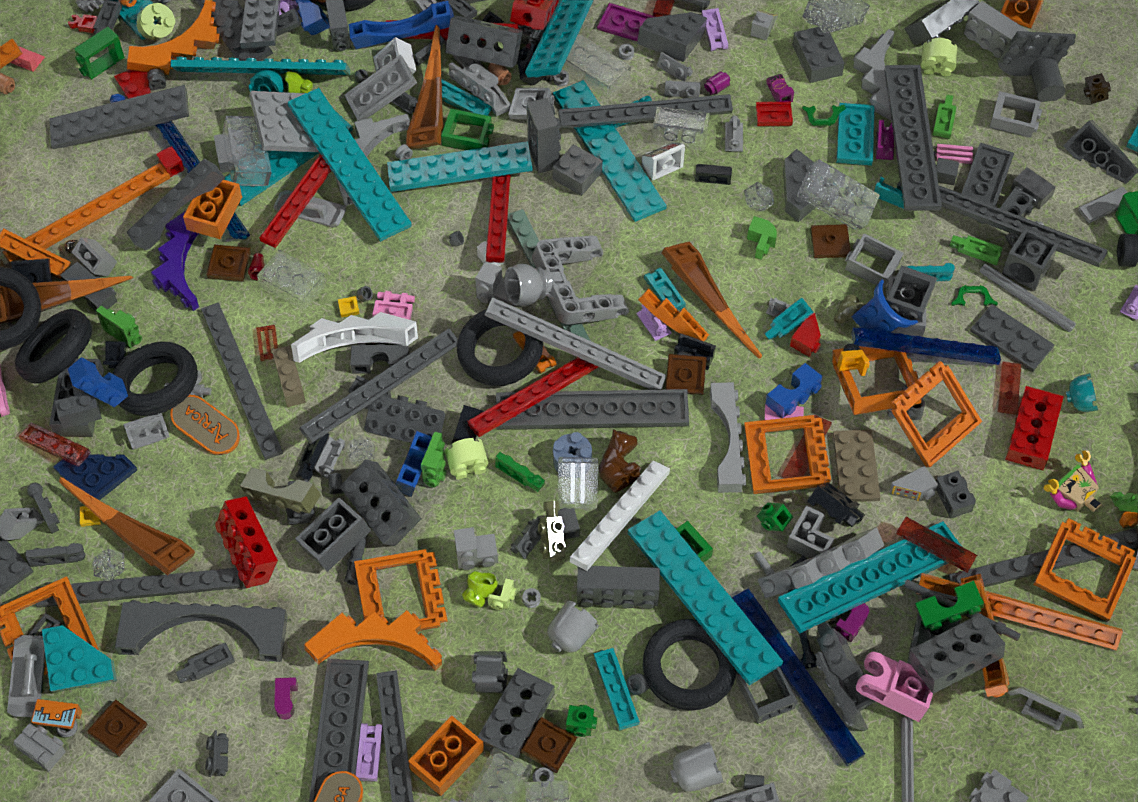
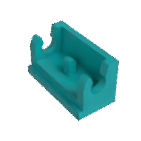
M880 177V181L875 186L873 196L904 209L902 191L885 184L884 178Z

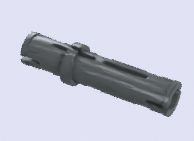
M368 534L352 548L350 558L347 560V573L344 582H347L349 585L357 584L354 561L362 560Z

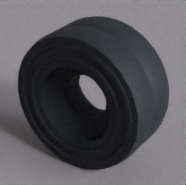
M1137 234L1120 235L1117 244V262L1119 266L1135 267L1137 265Z

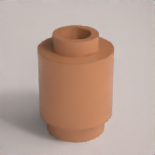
M490 63L488 66L489 72L498 77L497 85H507L510 82L512 75L505 66Z
M0 73V92L8 94L15 89V81L13 78Z

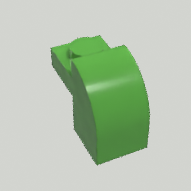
M754 216L748 229L747 239L758 243L755 258L762 260L764 254L768 255L770 247L775 248L777 231L775 226L768 220Z

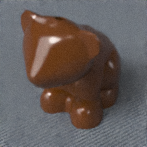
M615 429L612 431L608 448L603 454L599 465V475L603 482L614 493H617L638 479L641 475L639 472L641 467L636 462L628 463L624 459L637 446V437L622 431H616Z

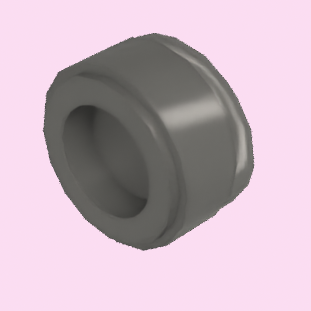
M640 673L631 675L627 680L628 690L634 695L645 693L649 689L645 676Z

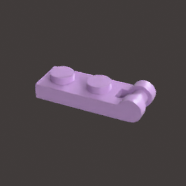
M719 9L702 10L701 15L707 18L705 30L710 50L716 51L718 48L728 49V41Z
M368 723L361 724L356 776L360 781L377 782L383 733L382 724H376V726H368ZM368 734H375L374 738H367Z

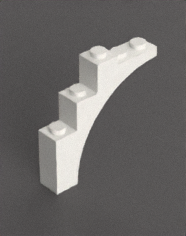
M379 312L369 320L350 315L340 323L321 318L310 326L309 333L291 344L293 360L300 363L322 351L357 343L380 342L408 346L418 339L416 321Z

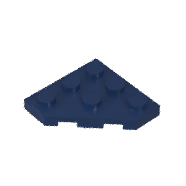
M77 454L67 455L53 466L54 470L62 478L98 500H101L137 471V467L124 454H116V456H105L104 454L77 456Z

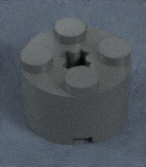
M479 651L474 653L476 671L472 672V683H475L476 692H504L507 687L508 669H506L504 662H508L505 651Z

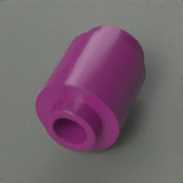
M719 71L706 80L704 88L710 95L718 94L730 86V77L726 72Z

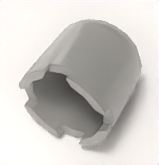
M567 600L548 626L547 633L552 641L551 646L558 652H561V650L568 653L577 652L599 627L596 624L597 620L584 608L582 611L574 607L576 603Z
M710 742L683 751L674 757V770H671L670 773L673 782H678L683 790L692 792L723 783L721 771L718 770L716 765L717 759Z

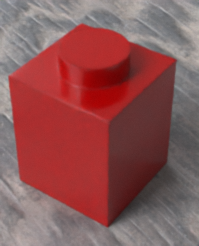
M172 146L156 154L158 163H161L170 177L184 171L182 160Z

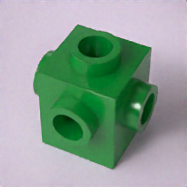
M772 502L765 504L757 515L764 529L783 532L794 518L783 503Z
M569 705L566 731L574 733L578 737L591 736L592 729H596L598 717L594 716V709L587 705Z

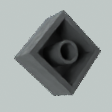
M573 144L552 167L553 180L582 196L601 175L603 160Z

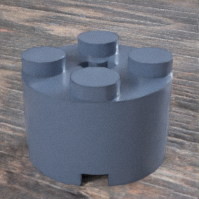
M581 433L566 434L554 442L553 465L559 474L570 478H577L588 472L592 463V446Z

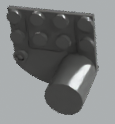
M1017 31L1001 58L997 59L998 66L1005 73L1012 76L1032 75L1038 100L1041 102L1057 101L1066 92L1058 64L1068 54V48L1075 43L1076 34Z

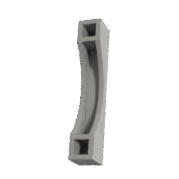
M734 382L710 384L711 409L724 423L729 438L728 452L717 469L718 493L742 492V486H746V475L742 474L741 469L744 468V457H740V451H743V442L739 440L738 434H741V423H737V418L740 417V409L735 401H738V390H734Z

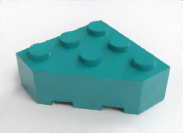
M63 625L42 629L51 692L57 693L117 681L114 661Z

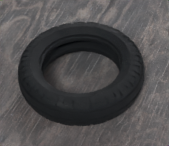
M0 267V286L15 291L24 304L23 314L19 321L12 327L0 331V350L19 345L34 332L41 316V301L35 286L28 278L13 269Z
M75 309L63 310L48 318L47 321L45 320L20 347L15 358V368L18 374L30 383L39 384L51 380L62 373L79 357L88 345L92 335L91 322L85 314ZM65 335L62 341H60V343L53 350H51L48 354L42 357L51 345H53L58 339Z
M485 309L474 315L460 332L457 344V355L460 365L467 375L484 385L506 386L516 383L530 374L538 364L542 355L543 341L523 333L525 336V346L522 353L514 361L502 366H488L481 363L475 357V346L479 338L492 328L507 326L485 316L487 310Z
M154 342L143 345L141 348H137L131 351L132 353L127 354L113 371L115 376L123 379L128 397L118 405L125 411L140 416L157 415L158 413L168 411V409L171 410L177 404L179 405L192 392L198 376L197 364L192 354L183 346L172 342ZM161 363H171L178 366L177 375L164 388L148 394H137L130 391L134 378L146 368Z
M681 619L664 625L654 633L644 650L642 667L649 688L662 702L677 709L693 711L713 706L729 693L737 676V670L696 619ZM682 640H696L706 644L713 650L718 659L719 671L717 676L711 683L699 689H684L674 685L666 678L661 667V658L668 647Z

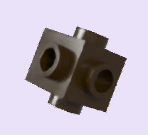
M1102 73L1085 77L1084 94L1086 98L1089 97L1091 104L1109 99L1108 92H1111L1110 83L1105 81Z

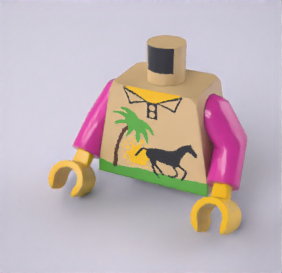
M1084 450L1082 451L1083 458L1081 454H1076L1075 460L1082 464L1076 465L1059 482L1056 479L1048 480L1049 484L1044 485V490L1051 492V497L1060 508L1078 512L1082 507L1086 506L1092 512H1095L1101 505L1094 498L1099 487L1091 464L1088 462L1091 455L1089 451Z

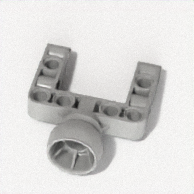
M597 236L540 240L532 255L536 269L527 264H517L508 267L506 270L504 287L507 299L511 305L518 307L529 306L538 299L541 300L547 296L557 319L563 324L615 319L619 315H627L629 313V308L623 295L600 294L591 295V297L587 298L576 297L570 282L567 281L563 272L562 264L593 260L594 257H601L603 255V249Z

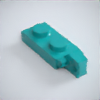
M800 298L772 320L773 322L770 324L772 328L765 333L766 337L769 340L776 336L782 338L810 317L814 311L803 298Z

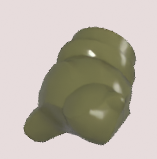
M847 295L840 304L834 321L843 324L846 320L852 319L851 316L865 304L859 302L858 297L855 295Z

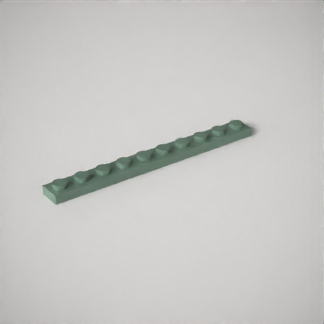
M523 209L509 213L508 222L528 262L536 269L532 255L539 239ZM559 321L562 329L591 341L582 323L563 324Z

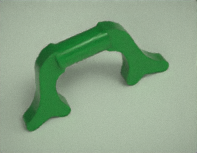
M832 105L833 114L828 119L814 118L815 106L810 108L803 106L802 109L807 112L809 122L813 126H831L846 107L845 105L838 107Z
M982 285L962 286L958 297L951 303L952 306H965L964 294L979 293L985 298L984 306L989 304L998 305V302L991 298L987 288Z

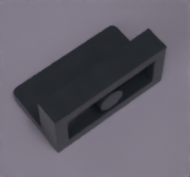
M706 164L696 165L695 182L731 184L732 167Z

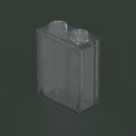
M559 457L558 501L560 508L581 509L582 511L597 509L598 458Z

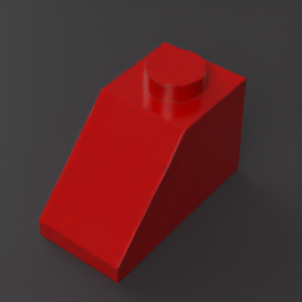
M815 313L801 324L791 337L790 343L792 348L808 357L812 353L816 354L821 346L819 343L821 334Z

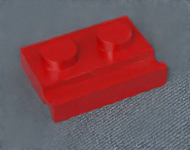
M791 101L756 102L757 126H792Z

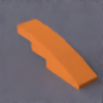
M647 289L638 299L653 315L678 333L701 341H705L709 336L685 308L678 311L667 298L661 302L650 289Z

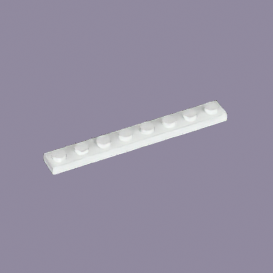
M652 461L570 556V563L588 571L669 475L670 468Z

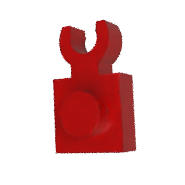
M84 14L80 18L78 15H72L73 22L68 21V25L72 29L78 28L81 32L94 33L93 27L98 16Z

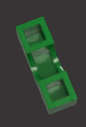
M971 581L954 588L957 602L952 607H942L937 602L935 596L915 603L925 630L930 628L933 631L942 627V623L948 621L954 623L961 620L963 615L969 613L972 616L981 612V608H984V602L975 582Z

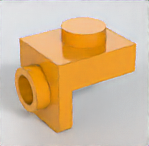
M863 350L841 351L837 367L839 371L857 369L861 376H865L869 368V359L865 356Z

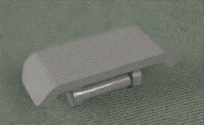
M286 190L280 192L274 204L276 211L280 210L293 191ZM312 197L298 218L334 228L340 224L345 214L346 206Z
M22 635L14 640L7 713L14 717H32L37 699H41L45 665L43 636Z
M1017 686L1008 690L1010 696L1022 694L1028 697L1021 712L1022 714L1040 720L1054 727L1053 729L1059 731L1067 715L1076 720L1079 729L1084 728L1078 712L1023 686ZM1033 700L1060 712L1058 719L1030 707Z

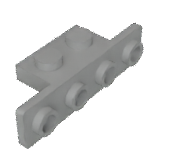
M453 62L449 64V76L452 80L491 107L497 106L496 93L490 88L498 84V77L477 63L471 64L464 69H461Z

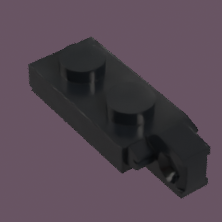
M329 433L312 444L308 442L298 463L300 468L296 477L300 480L308 479L309 482L313 476L312 470L325 446Z

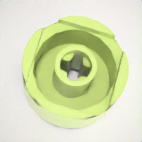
M161 3L150 4L137 15V29L147 39H162L172 32L175 25L172 11ZM154 19L158 21L156 25L153 23Z
M934 38L930 43L925 42L922 47L921 67L924 70V74L932 75L934 72L941 73L942 76H950L951 72L956 68L957 45L955 44L954 46L951 44V40L945 38Z
M474 438L462 439L452 443L453 447L451 449H448V447L445 449L450 472L457 480L466 478L468 473L475 472L478 475L486 472L485 467L488 465V459L481 439H478V441H474Z

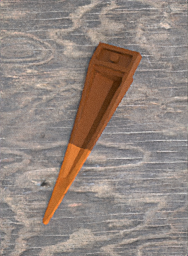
M437 25L435 26L424 81L407 130L406 145L411 150L441 144L443 112L440 28Z
M690 241L665 247L661 254L672 265L671 269L757 358L761 359L762 354L728 307L700 252Z
M119 276L32 284L39 294L41 311L131 280L134 277ZM0 286V324L20 319L24 310L22 299L12 289Z
M60 477L59 482L147 563L151 566L155 565L167 576L194 556L195 550L181 539L161 532L119 512Z

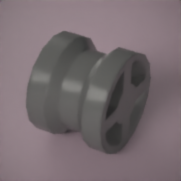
M153 69L148 72L150 89L158 90L166 87L165 72L163 70Z

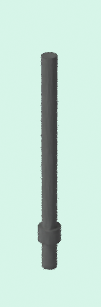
M908 579L904 584V587L927 598L935 596L937 602L947 608L956 604V602ZM968 613V614H966V615H964V616H966V617H968V618L971 619V618H973V617L979 615V613H978V614H975V615H972V616H970L969 613ZM984 616L997 634L1006 635L1016 641L1019 640L1021 633L1006 627L1007 624L996 622Z

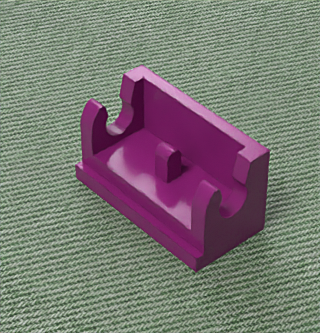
M879 120L876 138V159L894 160L892 122L890 127H884V120Z

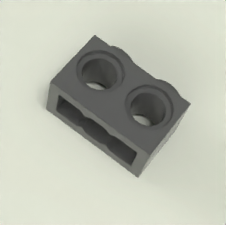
M1014 188L1000 209L1025 218L1024 216L1026 214L1030 215L1034 208L1032 205L1034 197Z

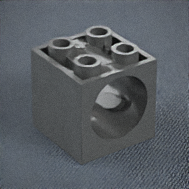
M1025 227L1008 254L1002 274L1036 290L1052 265L1059 244Z

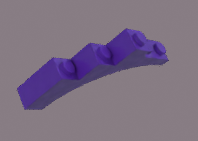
M184 211L165 225L167 232L165 235L169 241L158 248L159 260L162 265L153 270L151 274L153 277L152 283L158 290L160 288L164 292L170 290L175 297L178 295L181 298L180 301L185 308L190 307L195 311L199 308L198 300L189 289L184 274L188 251L199 233L186 229L183 219L186 211Z

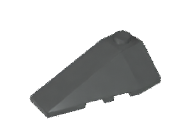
M1089 120L1063 145L1075 159L1079 161L1084 159L1092 163L1091 167L1096 169L1098 166L1106 170L1107 175L1125 184L1138 173V168L1093 120Z

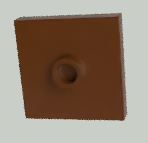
M847 224L811 225L814 258L847 257L848 253L851 252Z
M214 244L206 274L207 278L244 282L251 249Z
M669 354L666 390L687 389L688 394L704 395L706 357Z
M115 699L87 732L120 757L148 724Z
M541 717L520 753L558 773L578 737Z

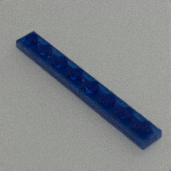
M853 327L851 332L853 344L862 347L999 365L1002 360L998 347L876 331L866 328Z

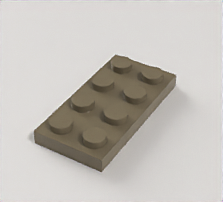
M872 430L833 431L839 490L853 502L880 501Z

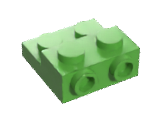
M103 306L96 310L102 329L118 341H125L126 346L130 349L141 342L142 336L139 334V326L135 324L136 320L131 314H126L121 310L115 314L114 311Z
M434 432L421 463L423 482L432 488L438 486L440 481H444L447 472L444 469L446 463L444 460L446 456L444 451L445 442H443L442 433Z

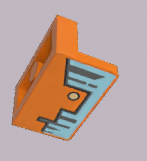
M37 699L31 722L36 725L72 729L75 719L81 718L82 710L79 704Z

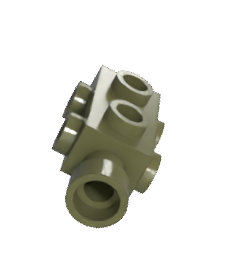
M559 501L543 502L546 518L539 519L540 523L538 524V532L541 534L540 553L543 559H550V562H562V557H565L566 545L563 537L564 524L562 516L558 517ZM558 543L561 545L560 550H558Z

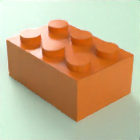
M223 180L212 191L192 199L183 216L186 229L221 239L242 199L240 185Z
M451 715L409 759V768L437 794L442 796L484 751L483 741Z

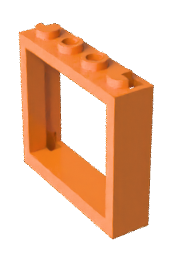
M899 339L859 345L860 350H863L869 361L894 357L907 387L914 382L916 383L918 374L913 370L912 361L907 357L906 348L902 347ZM844 348L833 350L832 363L854 415L893 408L891 402L897 396L903 394L904 390L861 397L850 370L839 371L837 367L840 353Z

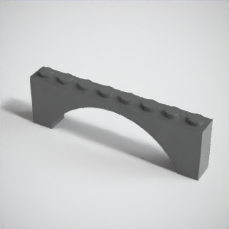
M132 600L130 602H123L115 648L119 655H139L140 650L149 641L169 628L192 621H213L228 625L244 634L258 649L261 661L282 662L288 616L286 609L280 607H272L271 609L260 606L245 608L239 605L224 607L219 604L202 606L198 603L182 605L178 602L162 604L157 601L141 603L140 601Z

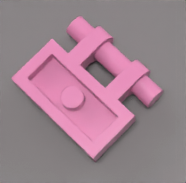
M392 291L378 292L377 299H383V301H375L372 317L379 312L411 320L413 304H407V302L414 303L415 296L408 295V293L395 294Z

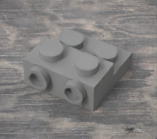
M516 88L508 114L509 118L527 119L528 102L548 98L549 103L554 105V96L551 94L550 89Z
M995 769L991 774L986 772L980 781L983 784L980 790L975 788L969 796V799L972 800L971 802H1026L1029 798L1011 785L1012 781Z

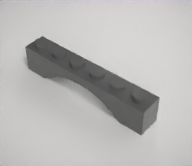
M203 159L127 231L134 245L144 250L150 249L160 240L165 225L177 210L195 197L212 191L221 183L225 177L217 165Z

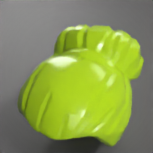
M292 71L284 73L285 80L288 83V93H308L312 91L313 83L310 80H304L300 75Z
M473 571L468 575V589L463 591V599L476 607H483L485 598L492 594L498 586L495 575Z

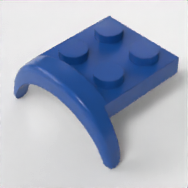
M883 279L876 285L873 299L851 316L873 343L882 341L897 327L907 328L918 323L917 320H908L901 317L889 306L883 294Z

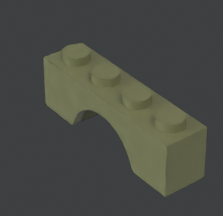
M256 468L250 469L240 485L245 493V497L247 496L252 501L256 499L267 505L274 504L282 509H292L297 513L304 512L310 514L321 496L313 483L298 479L287 487L274 488L275 482L268 472Z

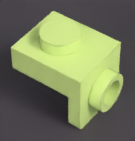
M505 579L501 596L489 594L488 605H491L495 610L508 609L510 600H514L517 588H514V580Z

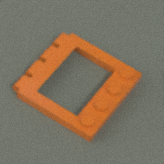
M938 361L929 371L918 378L916 383L911 384L903 391V394H900L891 402L893 415L926 467H931L982 422L950 367L944 365L941 361ZM941 381H944L962 412L925 443L906 411Z
M814 415L744 422L753 494L816 488L818 485L831 482L828 455L825 450V436L822 433L824 432L822 418H814ZM803 428L810 476L771 480L765 432Z
M1068 518L1066 523L1062 522L1033 585L1108 622L1135 563L1136 558L1133 557L1135 550L1122 544L1117 549L1118 542L1104 535L1099 540L1100 533L1086 526L1081 531L1079 530L1081 524ZM1066 539L1120 566L1107 598H1101L1093 594L1092 591L1086 588L1083 589L1075 585L1074 582L1062 579L1052 572Z
M426 549L354 561L364 620L374 611L378 615L382 614L384 616L376 570L416 563L426 618L420 619V631L438 628L441 626L440 623L447 622L445 607L437 608V606L444 605L442 589L433 588L441 585L438 569L430 570V568L437 567L435 553H427Z
M67 576L0 606V628L6 627L0 630V636L5 647L13 644L12 647L7 649L11 662L13 659L14 640L24 635L15 613L51 596L56 601L67 629L99 650ZM46 662L44 665V675L48 674Z

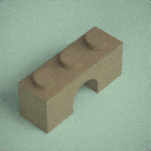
M291 346L273 349L272 354L287 408L306 403L297 367L293 360Z

